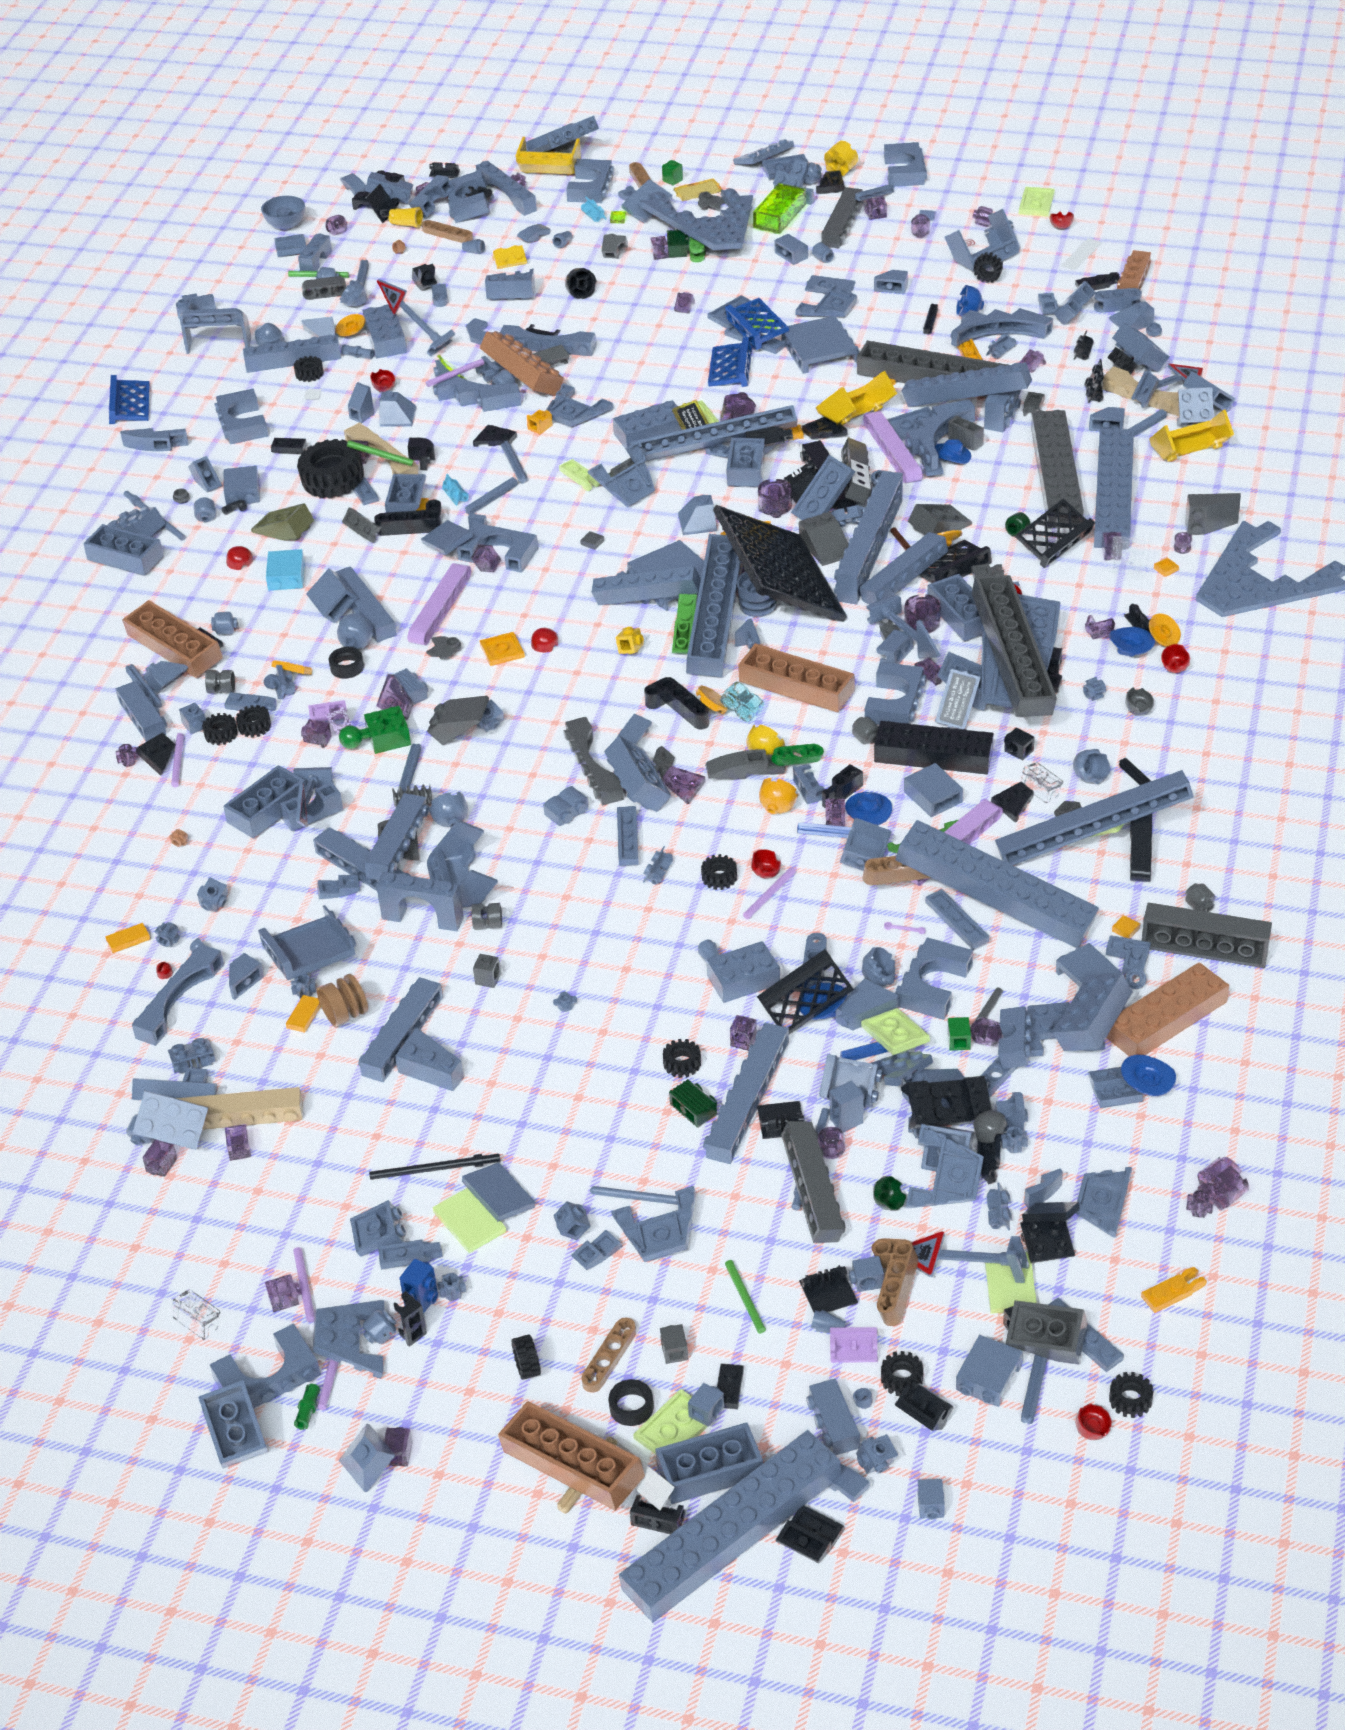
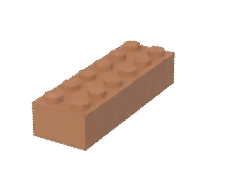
M486 331L479 349L532 390L556 395L564 380V377L559 374L558 370L550 368L549 363L541 361V357L532 354V350L523 347V343L514 340L512 335H503L498 331Z
M147 600L122 619L129 637L169 662L187 665L188 669L186 672L195 678L199 677L223 658L217 641L150 600Z
M756 643L738 664L739 682L835 712L841 710L855 691L854 673Z
M1198 962L1122 1010L1106 1038L1128 1056L1147 1055L1227 1003L1229 984Z
M529 1401L520 1408L498 1433L504 1453L614 1511L619 1508L645 1477L639 1457Z

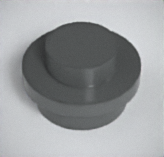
M179 488L173 492L172 497L177 503H185L190 498V495L186 489Z

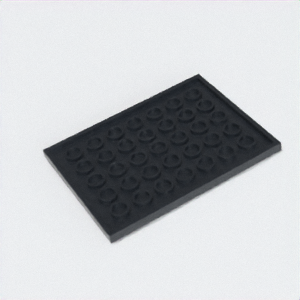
M715 505L713 512L716 515V519L721 524L722 530L727 535V539L733 546V550L739 557V561L742 563L744 570L755 587V591L759 595H766L776 601L781 600L788 605H796L805 611L810 610L817 615H825L832 620L844 622L847 615L800 534L723 506Z

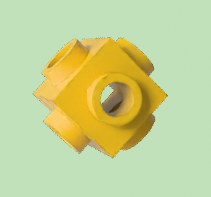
M625 627L615 637L619 654L637 653L644 645V637L641 634L640 628Z

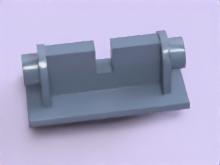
M1012 331L1002 334L996 342L992 341L988 346L989 350L986 356L992 354L993 358H1000L1006 351L1015 347L1016 340L1010 337Z
M863 506L847 507L848 514H845L844 508L831 511L840 527H844L847 523L851 522L858 524L859 517H862Z
M663 846L660 852L656 850L651 859L654 863L652 865L648 864L643 872L646 877L642 883H645L646 879L650 880L654 885L662 881L666 871L673 862L672 854L663 852L666 846Z
M998 1182V1189H990L987 1193V1207L990 1210L988 1211V1223L992 1229H999L1000 1226L1005 1225L1009 1231L1012 1214L1008 1203L1011 1202L1008 1190H1004L1000 1182Z

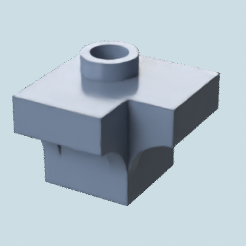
M1012 1092V1096L1008 1100L996 1101L995 1110L1005 1115L1007 1122L1004 1132H1007V1127L1013 1126L1019 1127L1024 1131V1122H1028V1111L1024 1106L1023 1093Z

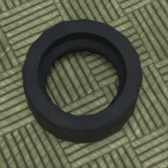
M341 647L329 655L330 672L337 678H353L358 676L364 669L362 652L357 648ZM346 660L355 661V662H353V663H351V664H348V665H339V664H338V663H340V662H342V661H346Z
M635 1379L622 1380L610 1390L608 1397L610 1415L619 1424L624 1426L641 1425L651 1417L654 1409L652 1390L646 1383ZM627 1395H638L645 1400V1404L642 1407L632 1411L621 1409L618 1407L617 1402Z

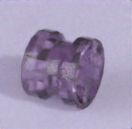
M1187 532L1177 533L1174 537V551L1179 554L1189 553L1191 551L1192 535Z

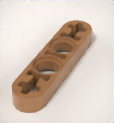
M633 162L629 164V173L638 188L649 179L651 180L641 163Z
M426 220L421 223L422 232L459 243L473 240V233L470 230L433 220Z
M621 1318L615 1323L581 1376L582 1387L586 1392L596 1393L601 1390L636 1335V1325L631 1318ZM612 1343H618L621 1345V1347L616 1350H612L608 1346ZM601 1360H607L610 1362V1364L606 1367H600L597 1365V1363Z

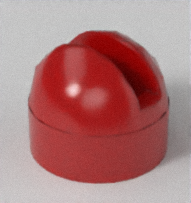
M166 962L158 963L156 966L157 977L159 979L170 978L173 975L172 966Z

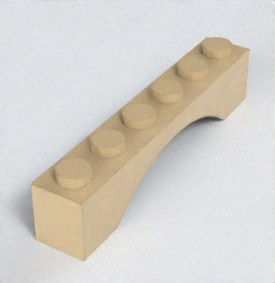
M1113 366L1104 375L1103 390L1131 399L1139 382L1128 371ZM1155 390L1147 406L1159 410L1163 409L1167 413L1179 417L1178 392Z
M360 422L344 430L347 442L350 440L407 458L406 455H403ZM383 458L390 464L392 475L418 474L419 468L415 462H413L412 466H408Z

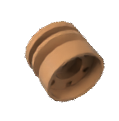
M351 973L345 975L344 978L336 979V986L330 982L317 988L320 1006L326 1018L334 1027L348 1022L349 1014L356 1018L359 1017V1013L362 1015L368 1012L369 1008L364 991Z

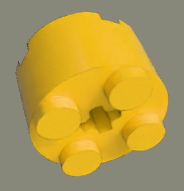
M840 140L824 154L827 171L840 170L841 175L845 176L856 165L858 153L850 147V143Z

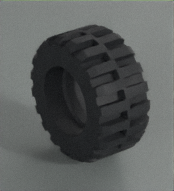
M326 439L323 442H316L315 445L307 447V450L301 453L297 461V469L304 490L314 497L318 496L323 499L325 497L328 499L335 496L340 497L342 494L350 493L352 489L354 490L358 486V483H361L364 477V467L359 450L347 447L348 442L343 439Z

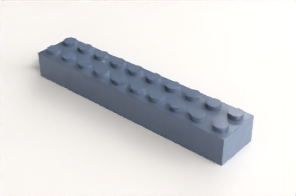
M1106 428L1099 431L1094 548L1129 549L1134 430Z
M883 470L880 477H877L876 486L872 488L871 497L867 499V506L863 508L862 517L858 519V526L854 528L853 537H850L848 548H845L843 559H840L839 568L834 573V580H836L834 594L837 595L839 602L857 605L861 598L859 587L868 581L903 502V473Z
M709 533L687 653V674L723 677L737 593V580L740 576L742 564L733 550V546L727 539V535Z
M919 820L915 821L900 843L895 859L1075 948L1080 947L1092 927L1100 908Z
M807 1429L619 1573L621 1590L654 1623L793 1515L800 1507L807 1504L830 1486L834 1480L841 1476L840 1459Z

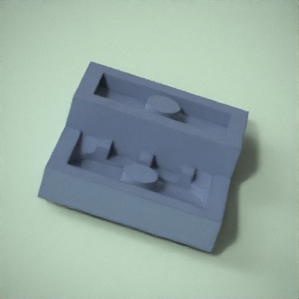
M304 234L274 238L278 257L301 254L306 247Z
M1121 1067L1088 1072L1090 1083L1100 1108L1143 1102V1094L1132 1088L1124 1080L1121 1074Z

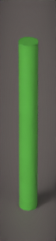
M288 271V276L316 277L317 271ZM336 271V273H339V276L349 278V272Z
M350 440L347 443L349 448L408 466L413 465L414 460Z
M727 1260L725 1262L727 1271L757 1333L762 1334L766 1331L761 1317L733 1260Z

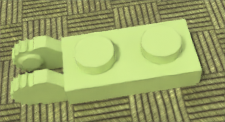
M574 459L559 465V471L581 485L584 490L590 491L592 485L595 487L600 486V483L588 474V469Z

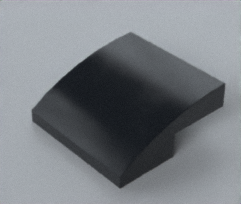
M803 1505L797 1510L791 1521L787 1520L775 1540L777 1543L819 1564L834 1547L845 1528L844 1525Z

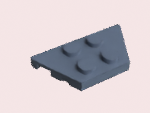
M1125 1167V1171L1112 1172V1169L1100 1173H1085L1077 1199L1080 1209L1076 1214L1116 1238L1132 1174V1167Z

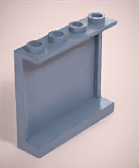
M590 116L576 123H569L526 141L527 151L544 152L598 130L599 127L595 116Z
M836 316L789 325V331L781 334V341L785 342L787 351L802 374L809 373V364L850 355L854 362H857L859 348L855 346L852 337H849L847 330L843 328L841 321Z
M678 540L627 562L626 574L695 566L701 578L704 560L681 540ZM679 596L656 598L653 600L659 607L661 606L665 611H669L668 602L679 598Z
M326 905L322 906L324 917L271 936L265 927L258 929L263 949L287 981L356 955L354 949L357 946L353 935H349L347 928L342 926L340 919H336L333 910L330 911Z

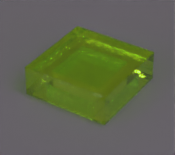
M611 211L610 224H625L626 211Z

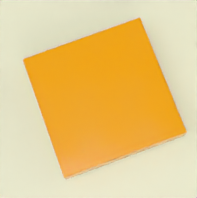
M514 631L479 640L480 647L490 666L525 658L524 651Z

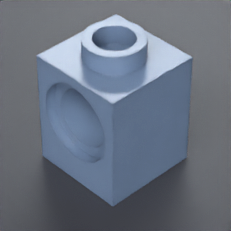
M879 1256L852 1260V1270H849V1279L851 1284H855L857 1293L881 1289L884 1272Z
M703 1382L688 1401L689 1417L709 1427L724 1408V1393L719 1388Z
M919 1479L917 1485L919 1518L930 1520L944 1518L945 1501L942 1479Z

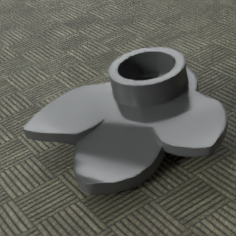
M707 191L701 192L698 196V206L701 209H706L709 206L720 210L721 204H726L722 197L712 195Z
M432 637L431 639L435 646L427 650L426 653L431 657L439 656V659H447L462 648V644L457 637Z

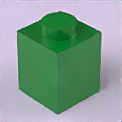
M669 160L662 165L663 182L674 186L683 180V166L681 163Z
M969 1017L947 1018L949 1051L971 1050Z

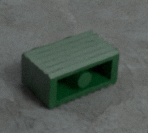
M678 229L667 230L669 258L687 257V251H690L688 235Z
M687 1079L669 1091L670 1105L687 1118L693 1126L695 1125L696 1128L717 1115L716 1099L712 1095L708 1096L705 1094L698 1083L694 1084Z

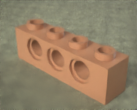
M1133 250L1131 256L1128 255L1127 264L1124 265V271L1121 272L1120 280L1117 283V289H1142L1151 264V252Z

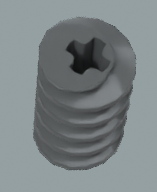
M422 784L421 790L418 789L417 785H414L413 791H411L409 786H406L405 792L399 787L398 793L392 788L395 807L404 793L426 797V804L430 807L432 805L431 784H429L428 789Z

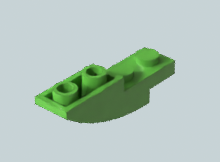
M679 594L672 653H688L697 603L696 594Z

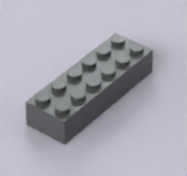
M1147 902L1141 941L1151 942L1150 950L1265 969L1272 922Z

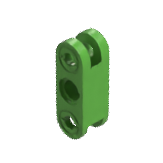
M690 237V261L695 263L704 261L706 246Z

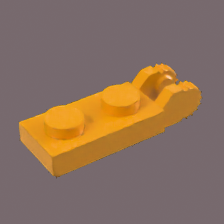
M1192 1266L1184 1270L1181 1275L1179 1273L1142 1291L1141 1298L1154 1313H1157L1192 1296L1194 1292L1206 1285L1207 1280L1204 1277H1199L1188 1284L1187 1282L1198 1274L1196 1267Z

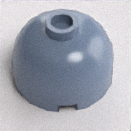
M351 613L345 615L339 622L336 631L340 644L343 647H354L358 650L365 648L370 643L374 634L371 622L368 619L361 618L362 615Z
M451 792L439 795L431 801L432 806H429V812L435 823L451 828L457 820L463 821L466 818L468 805L463 793L456 792L457 795H451Z

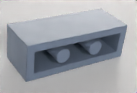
M836 1378L809 1385V1396H806V1402L809 1410H813L815 1413L814 1421L817 1429H821L823 1432L822 1440L824 1445L830 1448L834 1455L859 1449L860 1433Z

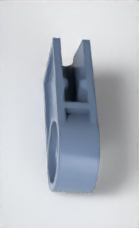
M446 283L431 285L433 305L435 307L446 306L448 304Z

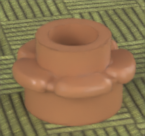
M398 239L392 243V250L395 254L404 253L406 246L402 240Z
M176 829L169 835L174 846L181 847V845H187L188 835L183 830Z

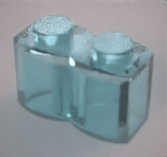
M738 681L727 688L720 698L721 703L725 707L734 711L745 722H750L756 717L765 705L758 695L751 693L744 684Z

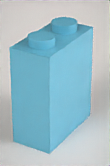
M303 549L268 551L266 566L268 591L303 588L305 569Z

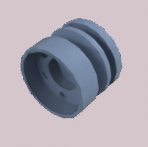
M747 572L742 573L738 577L739 606L744 614L760 617L771 613L777 605L776 600L766 595H759L755 591V587L750 581Z

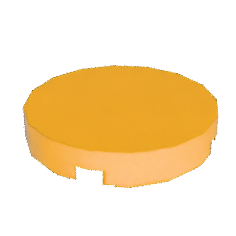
M703 685L697 688L696 696L700 695L701 702L717 712L721 710V714L728 711L730 705L719 693Z

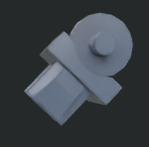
M482 356L484 365L475 368V371L478 375L482 374L483 380L488 382L492 380L493 376L503 370L504 367L496 361L491 362L486 356Z
M276 665V675L268 674L263 682L266 688L275 689L277 699L283 700L284 694H294L295 683L291 682V671H283L282 665Z

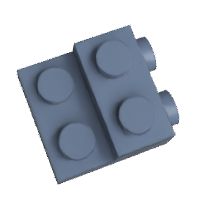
M387 1200L350 1218L356 1253L360 1257L378 1249L379 1246L404 1242L403 1236L406 1235V1230L399 1221V1219L403 1218V1215L398 1206H394Z

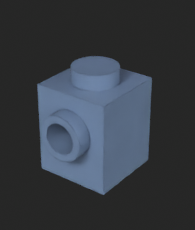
M196 702L179 709L181 722L191 735L203 730L202 724L204 720L206 721V717Z

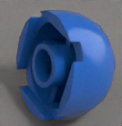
M964 285L959 294L962 295L961 299L957 301L956 314L961 317L970 310L979 312L984 307L981 292L973 286Z

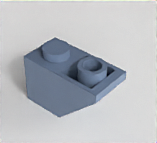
M360 382L356 383L347 405L349 419L363 423L374 415L370 386Z

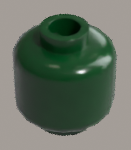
M1016 512L1006 519V532L1012 537H1016L1019 532L1031 524V521L1025 513Z

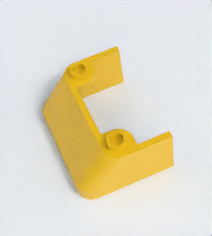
M522 136L515 154L516 163L524 173L575 174V163L577 159H581L580 139H576L572 153L528 152L526 137Z
M883 371L858 389L846 392L844 386L817 405L815 409L818 414L827 419L844 425L851 421L852 418L873 410L874 412L883 408L882 405L898 393L886 371Z
M1225 409L1210 421L1169 431L1168 425H1164L1149 438V441L1161 458L1170 462L1176 460L1178 456L1212 447L1213 450L1221 448L1223 443L1234 436V432Z

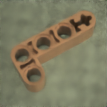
M896 856L867 860L862 880L867 885H881L931 878L896 861Z
M881 1238L876 1240L871 1246L874 1256H879L882 1268L887 1269L878 1297L877 1309L883 1323L891 1327L898 1325L903 1318L918 1265V1256L909 1240Z

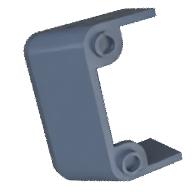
M1003 208L988 215L993 231L987 235V241L990 246L972 255L960 229L944 237L956 262L973 271V266L978 256L982 253L984 255L985 252H988L989 255L991 252L993 253L992 256L996 254L998 255L997 259L1001 258V261L1019 252L1020 245ZM983 264L984 269L991 267L988 264Z
M238 308L185 310L180 315L186 355L190 354L192 344L190 329L205 326H241L245 348L250 346L251 332L248 316Z
M457 820L430 853L427 859V869L430 879L459 883L462 908L472 906V904L482 903L498 883V880L472 869L468 871V865L474 861L476 856L473 845L482 836L484 830Z

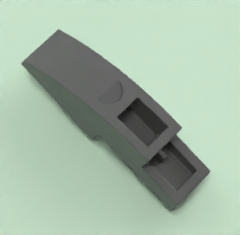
M765 749L734 752L716 757L705 763L708 779H745L747 774H784L785 766L774 764L771 760L772 755H766Z

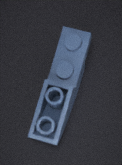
M153 428L120 431L123 446L135 450L164 452L172 451V447L188 446L189 444L186 428L154 431Z

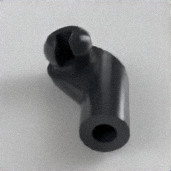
M241 499L223 506L221 510L224 515H227L238 508L243 512L248 508L246 501Z

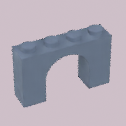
M919 142L883 144L885 165L908 164L903 166H887L888 184L894 185V187L924 185V179H927V170L923 149L920 148Z
M577 159L575 163V179L593 181H569L566 187L567 202L585 203L587 201L585 197L590 200L593 199L596 203L602 204L603 199L606 198L607 190H609V183L612 182V175L615 172L612 160Z
M482 170L450 180L455 189L447 196L449 200L448 211L451 219L454 218L455 223L489 212V204L484 192L470 197L465 195V193H471L468 189L469 186L474 187L476 190L478 186L487 188Z
M254 388L216 396L217 403H214L215 411L220 421L224 438L228 439L230 445L269 437L263 414L247 418H235L240 414L259 410Z
M473 522L468 529L472 532L473 536L457 547L458 560L475 563L485 549L493 546H505L509 548L505 554L506 570L522 573L538 550V539L536 534Z
M880 662L876 672V687L898 690L906 695L897 699L868 697L864 708V717H870L877 725L880 724V721L914 722L916 714L914 710H918V698L922 697V686L926 684L924 667Z
M382 872L376 884L382 920L401 923L407 910L406 897H417L427 901L434 908L438 929L458 932L464 919L459 883Z
M927 937L925 942L919 945L916 958H912L909 971L904 973L901 986L898 985L895 994L899 995V1007L945 1020L952 1006V991L928 985L922 980V977L932 972H946L966 978L973 966L974 950Z
M294 1323L273 1333L276 1348L284 1359V1363L279 1371L272 1376L255 1379L244 1375L231 1354L209 1364L212 1377L218 1388L244 1380L253 1408L268 1403L274 1398L314 1380L321 1373L317 1359Z

